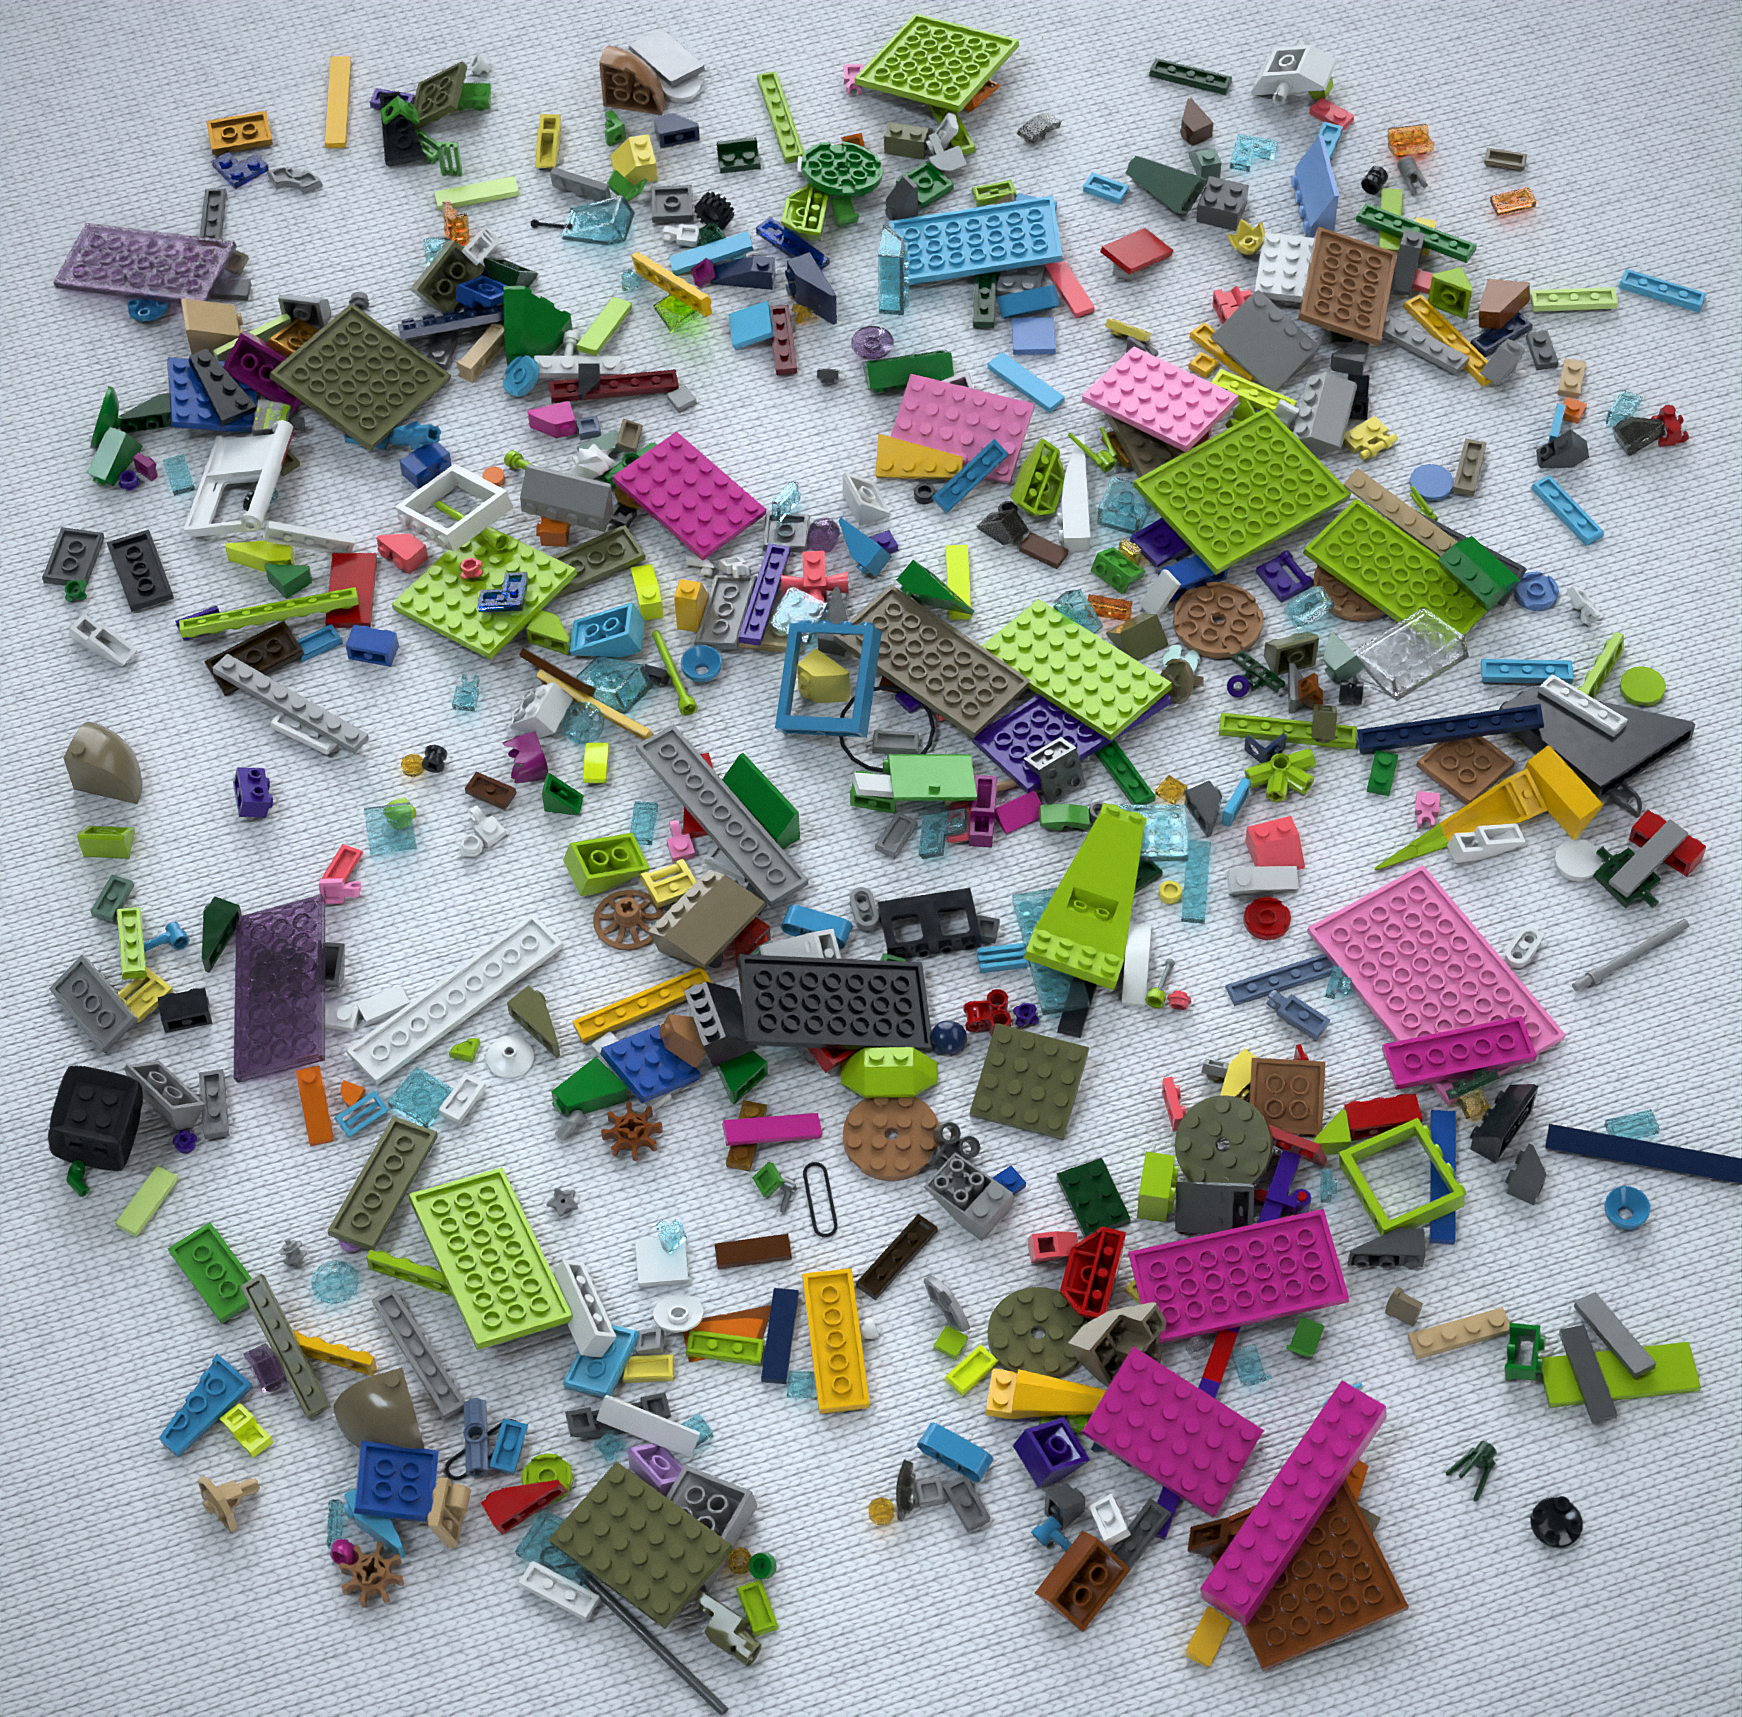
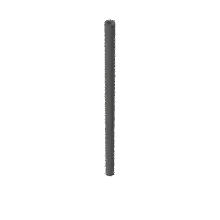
M580 1568L576 1572L575 1576L593 1593L599 1595L600 1600L719 1715L723 1716L729 1708L584 1568Z

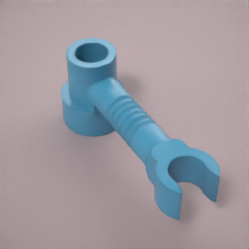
M171 922L165 927V933L144 942V952L168 941L173 949L179 950L186 947L190 939L177 922Z
M1052 1515L1041 1526L1037 1525L1031 1531L1032 1535L1044 1547L1054 1540L1066 1552L1072 1545L1059 1531L1062 1526Z

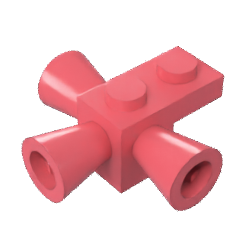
M824 551L802 552L803 578L781 575L782 597L804 592L805 613L810 617H821L827 611L825 604L827 602L826 590L834 591L836 586L840 588L841 593L849 594L848 572L826 577Z

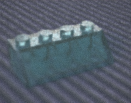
M883 224L878 252L879 313L904 316L905 307H909L910 295L906 294L909 293L910 280H906V278L909 279L910 266H906V264H909L910 251H906V242L885 224Z

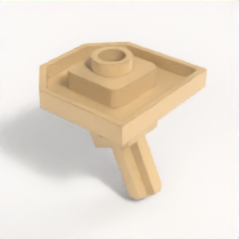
M206 1476L198 1479L201 1496L204 1499L202 1503L210 1515L215 1513L232 1534L237 1530L232 1509L239 1505L241 1498L258 1492L260 1489L258 1480L250 1478L238 1484L232 1480L216 1487Z

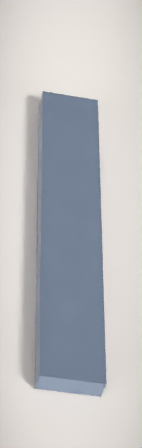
M1321 954L1227 984L1225 988L1233 1005L1237 1006L1268 996L1272 990L1281 992L1339 974V971L1327 958L1326 954Z

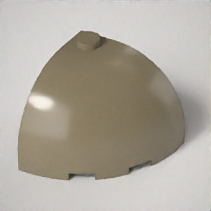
M94 722L84 723L75 733L63 757L73 789L138 804L142 792V778L134 752L123 738L109 728Z
M402 1367L363 1379L347 1388L336 1399L333 1410L337 1423L347 1440L351 1441L359 1449L361 1441L391 1444L402 1448L425 1449Z

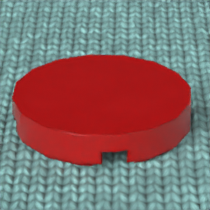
M1259 897L1250 905L1248 904L1243 920L1245 928L1254 937L1262 940H1275L1288 931L1291 915L1290 910L1282 904V901L1272 897Z

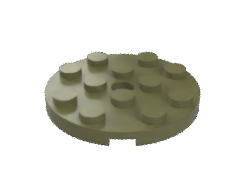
M1219 1095L1198 1102L1184 1115L1176 1132L1175 1154L1177 1162L1190 1182L1251 1183L1253 1185L1265 1173L1272 1157V1133L1263 1114L1251 1103L1234 1096ZM1222 1138H1227L1230 1143L1229 1148L1221 1152L1218 1149L1217 1142Z
M1045 1287L1024 1288L1005 1297L992 1312L988 1324L989 1349L1003 1370L1018 1373L1019 1369L1059 1379L1069 1374L1080 1363L1068 1343L1080 1328L1087 1323V1320L1074 1311L1059 1291ZM1033 1329L1045 1332V1336L1041 1339H1036L1031 1333Z

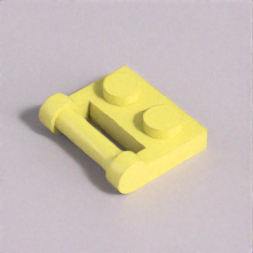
M683 859L675 861V864L651 873L644 872L639 875L641 884L647 889L657 908L678 901L696 883L694 876ZM675 873H679V874H677V875H675V876L666 878V879H664V880H661V881H658V882H655V883L653 882V881L659 880V879H661V878H664V877L673 875V874H675Z
M147 967V978L133 979L117 993L139 1019L137 1023H140L159 1006L158 997L174 993L172 987ZM145 981H147V983L144 986H142L136 993H134L128 1000H125L138 987H140Z

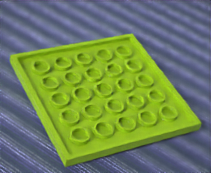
M915 13L854 78L855 85L960 112L1019 47V39Z
M490 526L487 527L492 532L498 531ZM477 534L453 552L448 549L392 603L393 610L491 660L577 575L576 568L507 535L509 538L507 547L502 551H498L490 546L488 539ZM467 558L480 560L482 562V575L480 577L462 579L460 575L462 573L461 563Z

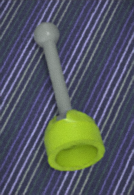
M1173 959L1166 960V968L1158 987L1152 988L1147 993L1145 1001L1150 1007L1162 1008L1164 1005L1166 994L1162 988L1170 968L1175 965Z

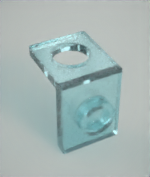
M1256 1344L1231 1351L1242 1385L1252 1386L1272 1379L1271 1374L1264 1373Z

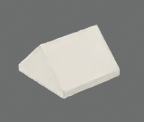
M846 472L842 475L843 496L859 526L888 517L891 514L874 482Z

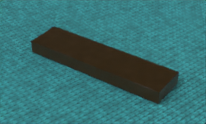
M917 1214L856 1282V1287L876 1300L937 1233L938 1227L920 1214Z

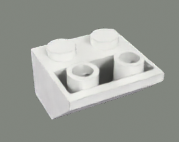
M555 682L541 685L533 690L530 689L522 696L523 701L520 707L513 712V719L509 726L525 733L536 731L537 736L540 738L554 734L573 698Z

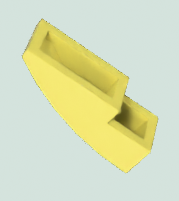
M540 114L535 168H556L562 128L560 114Z

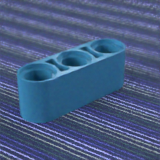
M1055 285L997 297L1002 319L1060 306Z
M799 905L789 906L781 924L783 932L794 937L834 928L839 949L845 947L853 928L851 922L844 918Z
M933 1422L930 1423L917 1443V1447L923 1453L961 1475H966L967 1478L975 1482L981 1481L994 1461L991 1454Z

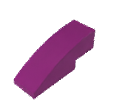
M974 775L977 800H972L969 846L992 848L997 776Z

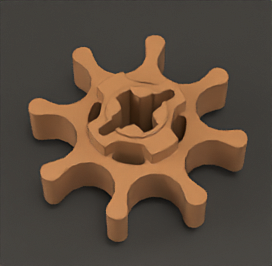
M377 1542L376 1550L371 1555L363 1554L360 1546H354L355 1555L359 1558L358 1561L353 1565L340 1563L339 1565L342 1574L353 1576L350 1582L342 1584L343 1594L348 1595L353 1590L362 1591L359 1598L361 1607L367 1606V1599L372 1594L381 1595L385 1604L389 1603V1596L385 1592V1588L390 1584L404 1585L402 1575L391 1574L392 1568L402 1563L400 1555L395 1554L390 1559L382 1558L381 1555L384 1552L382 1542Z

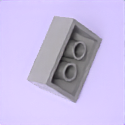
M160 1061L125 1066L126 1075L141 1083L143 1099L153 1107L156 1113L161 1114L172 1128L181 1130L194 1127L205 1104Z

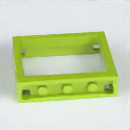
M1418 1118L1338 1152L1339 1166L1380 1236L1398 1228L1420 1227L1464 1207V1196L1466 1195L1464 1186L1461 1182L1457 1183L1452 1166L1444 1162L1441 1148L1438 1144L1432 1142L1429 1128L1426 1125H1422ZM1416 1136L1450 1191V1194L1389 1220L1355 1162Z

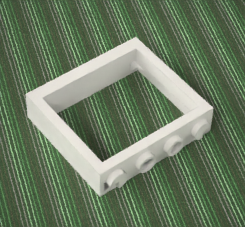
M453 464L396 506L399 515L398 519L405 527L413 529L415 533H420L428 540H433L441 547H445L453 552L513 508L506 490L456 464ZM456 487L485 501L449 529L421 515L423 511Z

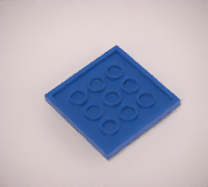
M168 357L167 369L171 427L253 433L252 429L256 412L220 426L218 416L213 412L211 402L208 396H205L201 382H198L188 362L189 359ZM218 361V362H219L222 366H224V364H225L226 361ZM232 377L257 406L256 391Z

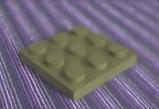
M463 61L418 83L413 106L417 109L420 123L416 125L412 122L415 130L423 128L427 124L437 121L441 117L449 113L452 114L457 110L468 67Z

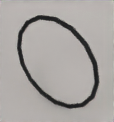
M883 685L874 687V691L889 689L910 695L897 686ZM855 696L851 698L842 710L840 718H844L845 713L854 703ZM920 702L928 713L931 726L928 744L920 753L926 754L932 746L935 724L932 711ZM839 736L841 747L853 762L867 770L883 772V768L868 766L855 758L846 747L843 736Z

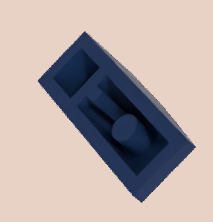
M754 255L713 267L716 277L711 280V284L773 290L776 275L775 257Z

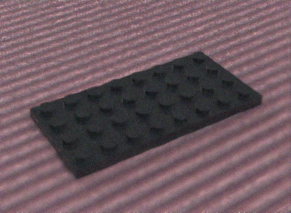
M740 954L737 958L746 1046L862 1050L863 1048L913 1047L920 1052H931L933 1049L922 962Z

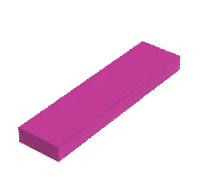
M818 1113L723 1120L722 1123L726 1146L818 1139L822 1137Z

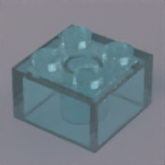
M1112 476L1098 507L1097 525L1133 535L1142 530L1152 506L1133 487L1134 482Z

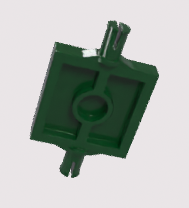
M1604 846L1597 850L1596 854L1605 863L1595 871L1593 877L1625 908L1641 899L1651 908H1654L1659 903L1650 893L1661 881V878L1654 872L1628 898L1609 885V880L1635 855L1629 847L1615 855H1611Z

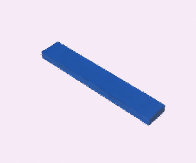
M1431 1110V1140L1441 1148L1442 1158L1446 1164L1449 1163L1452 1166L1456 1180V1111ZM1430 1160V1202L1450 1194V1191ZM1455 1211L1430 1222L1429 1243L1455 1244Z

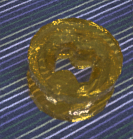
M742 1547L731 1551L728 1560L732 1572L745 1574L749 1571L750 1552ZM742 1556L746 1563L743 1562V1565L739 1566L734 1559L738 1560V1557Z

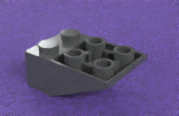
M1176 1182V1232L1211 1234L1253 1224L1254 1186L1251 1183Z

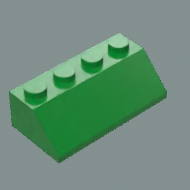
M947 350L862 362L867 387L870 390L873 389L874 393L885 392L886 387L892 386L895 387V390L905 389L910 374L939 381L954 376L952 355Z
M741 753L722 781L783 850L800 839L799 812L744 753Z

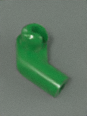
M76 1160L69 1167L66 1181L80 1197H83L89 1192V1187L83 1182L85 1164L80 1160Z

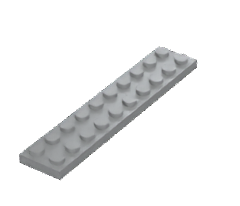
M674 724L636 745L638 754L770 907L808 885V878Z

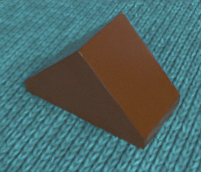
M1222 1518L1191 1526L1187 1552L1221 1557L1230 1545V1520Z

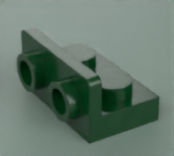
M756 137L719 141L716 143L720 174L761 169Z

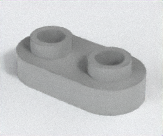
M864 887L854 889L850 893V906L855 923L859 929L871 931L879 924V914L873 894Z

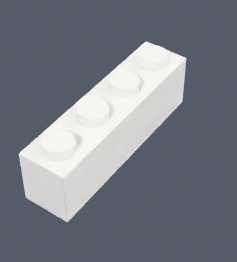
M562 1260L553 1275L573 1315L571 1321L567 1323L582 1356L603 1357L616 1339L615 1332L584 1263Z

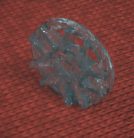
M589 702L574 703L573 706L566 710L562 726L564 727L565 735L571 741L578 744H586L595 741L600 736L604 727V718L601 710L596 705ZM580 706H585L583 711L581 710ZM592 707L594 710L590 713V715H587L590 708ZM575 709L578 712L577 716L572 712ZM596 714H598L599 721L593 720ZM593 723L599 724L598 730L592 729ZM574 724V728L569 730L568 726ZM589 731L595 733L592 738H589ZM576 732V739L571 734ZM582 732H584L585 740H581Z
M340 1260L328 1261L315 1270L311 1279V1287L316 1298L330 1303V1305L336 1303L343 1304L344 1301L357 1292L356 1289L359 1284L358 1275L353 1266ZM338 1265L334 1272L329 1268L330 1266ZM344 1266L347 1269L343 1274H341L340 1271ZM325 1269L329 1274L324 1276L321 1271ZM352 1273L354 1278H348V1275ZM317 1276L323 1280L315 1284ZM345 1284H353V1287L346 1286ZM326 1286V1288H324L320 1292L317 1291V1289ZM342 1291H346L348 1293L343 1296ZM339 1292L340 1298L333 1299V1294ZM329 1293V1298L324 1297V1295Z

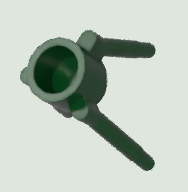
M1480 1441L1476 1448L1472 1447L1464 1457L1448 1469L1446 1475H1451L1469 1459L1471 1461L1461 1471L1459 1478H1463L1474 1465L1478 1468L1485 1467L1473 1498L1477 1502L1490 1471L1496 1464L1493 1458L1496 1456L1497 1451L1490 1443Z

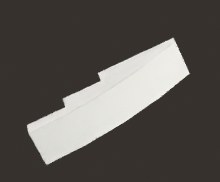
M485 225L462 249V252L477 266L500 239Z

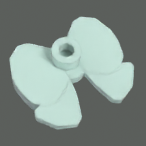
M1180 645L1169 647L1163 657V668L1166 669L1167 665L1165 664L1171 659H1184L1190 664L1194 674L1197 670L1198 661H1200L1198 652L1191 650L1184 658L1180 656Z

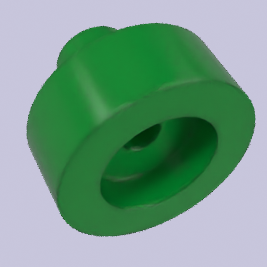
M756 1553L751 1557L749 1571L754 1578L769 1579L776 1572L777 1563L771 1554Z

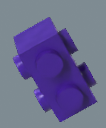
M237 767L233 786L239 817L266 818L269 808L273 806V796L269 795L270 779L266 777L265 769Z

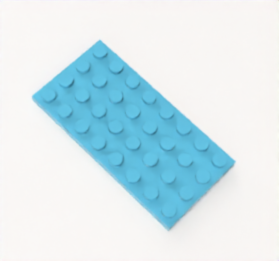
M1053 195L889 221L897 287L1063 261Z

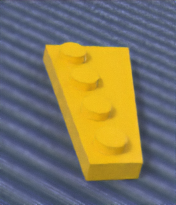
M878 433L876 478L951 480L963 468L964 458L962 456Z

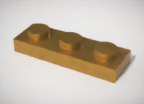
M743 1100L738 1119L765 1117L767 1104ZM758 1143L730 1146L726 1167L750 1172Z

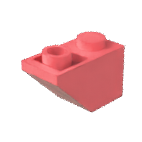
M391 534L376 537L379 554L384 558L390 559L398 569H403L408 574L428 559L426 545L412 534Z
M1054 1231L1031 1234L1027 1238L1030 1262L1037 1263L1068 1259L1071 1247L1078 1243L1077 1232Z

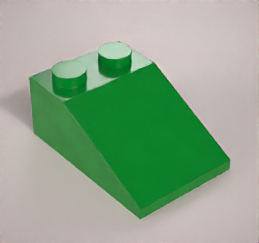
M912 560L896 579L902 585L900 590L919 604L923 601L931 607L971 615L975 612L934 573L915 560Z

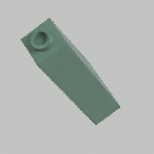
M1135 156L1129 162L1128 169L1125 174L1174 212L1186 216L1208 182L1206 178L1140 156Z

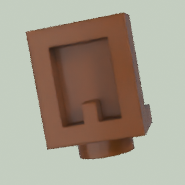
M1316 673L1298 681V700L1312 709L1313 704L1323 705V690L1318 686V675Z

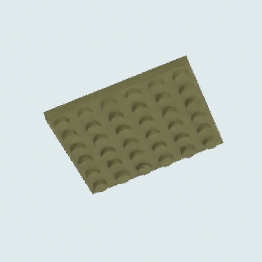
M352 303L270 372V378L369 451L373 450L395 427L401 425L448 383L451 378L448 372Z

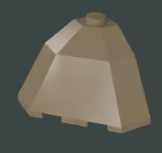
M1154 1302L1111 1310L1084 1324L1068 1344L1077 1360L1099 1382L1109 1387L1133 1346L1160 1363L1163 1346L1159 1345L1161 1331H1165L1166 1319L1157 1303Z

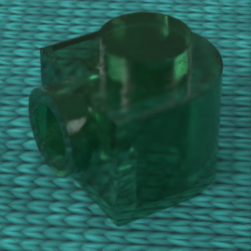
M710 223L699 229L701 237L699 243L701 246L726 238V235L716 223Z

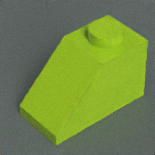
M541 610L531 620L526 629L528 643L569 656V638L559 617L552 612Z

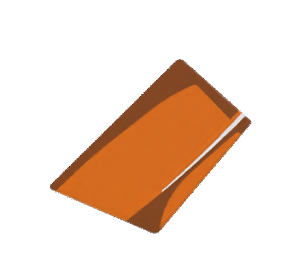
M771 1305L706 1317L691 1330L763 1339L770 1316ZM690 1330L683 1332L686 1348ZM688 1356L689 1362L705 1360L704 1358Z

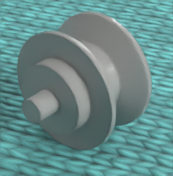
M289 1238L284 1240L285 1244L279 1250L280 1255H286L283 1261L284 1264L300 1266V1262L307 1254L305 1250L299 1249L302 1241H290Z

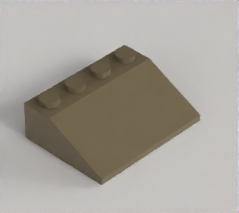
M708 870L672 905L669 911L648 932L659 952L706 968L767 905L759 897L725 874Z

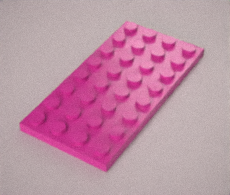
M1324 1209L1128 1252L1140 1303H1157L1166 1319L1165 1331H1161L1159 1344L1349 1303V1295Z

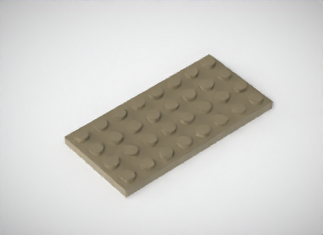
M892 584L849 621L854 623V625H861V622H870L882 631L877 672L973 739L1028 688L1031 681ZM834 635V642L860 659L864 635Z

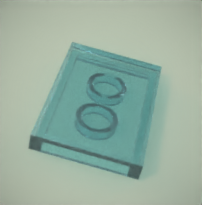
M542 1510L515 1550L516 1555L529 1562L533 1560L582 1586L590 1573L551 1545L548 1540L564 1522V1519L546 1510Z

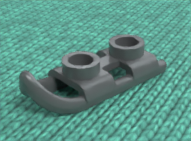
M1623 783L1621 790L1616 789L1610 792V797L1617 805L1623 806L1636 818L1640 816L1642 810L1641 798L1629 785ZM1633 797L1637 801V811L1628 804V801Z

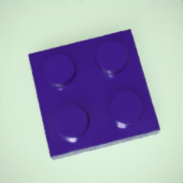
M1163 518L1130 536L1131 544L1155 568L1191 550L1187 543Z

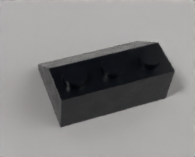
M1535 1084L1509 1085L1505 1092L1500 1091L1494 1101L1496 1104L1494 1108H1488L1482 1118V1125L1480 1127L1476 1126L1470 1135V1139H1472L1470 1149L1496 1164L1531 1114L1538 1086Z

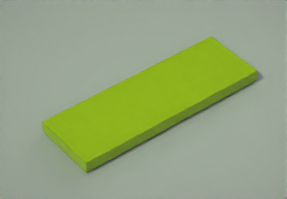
M1689 1342L1644 1346L1645 1351L1656 1362V1367L1635 1379L1610 1350L1595 1352L1613 1401L1700 1391L1701 1386ZM1567 1355L1544 1357L1541 1376L1549 1408L1584 1404Z

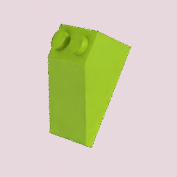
M633 833L572 842L569 844L563 859L580 896L602 893L650 870Z

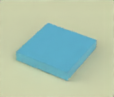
M768 301L728 314L732 345L735 350L774 337L771 309Z

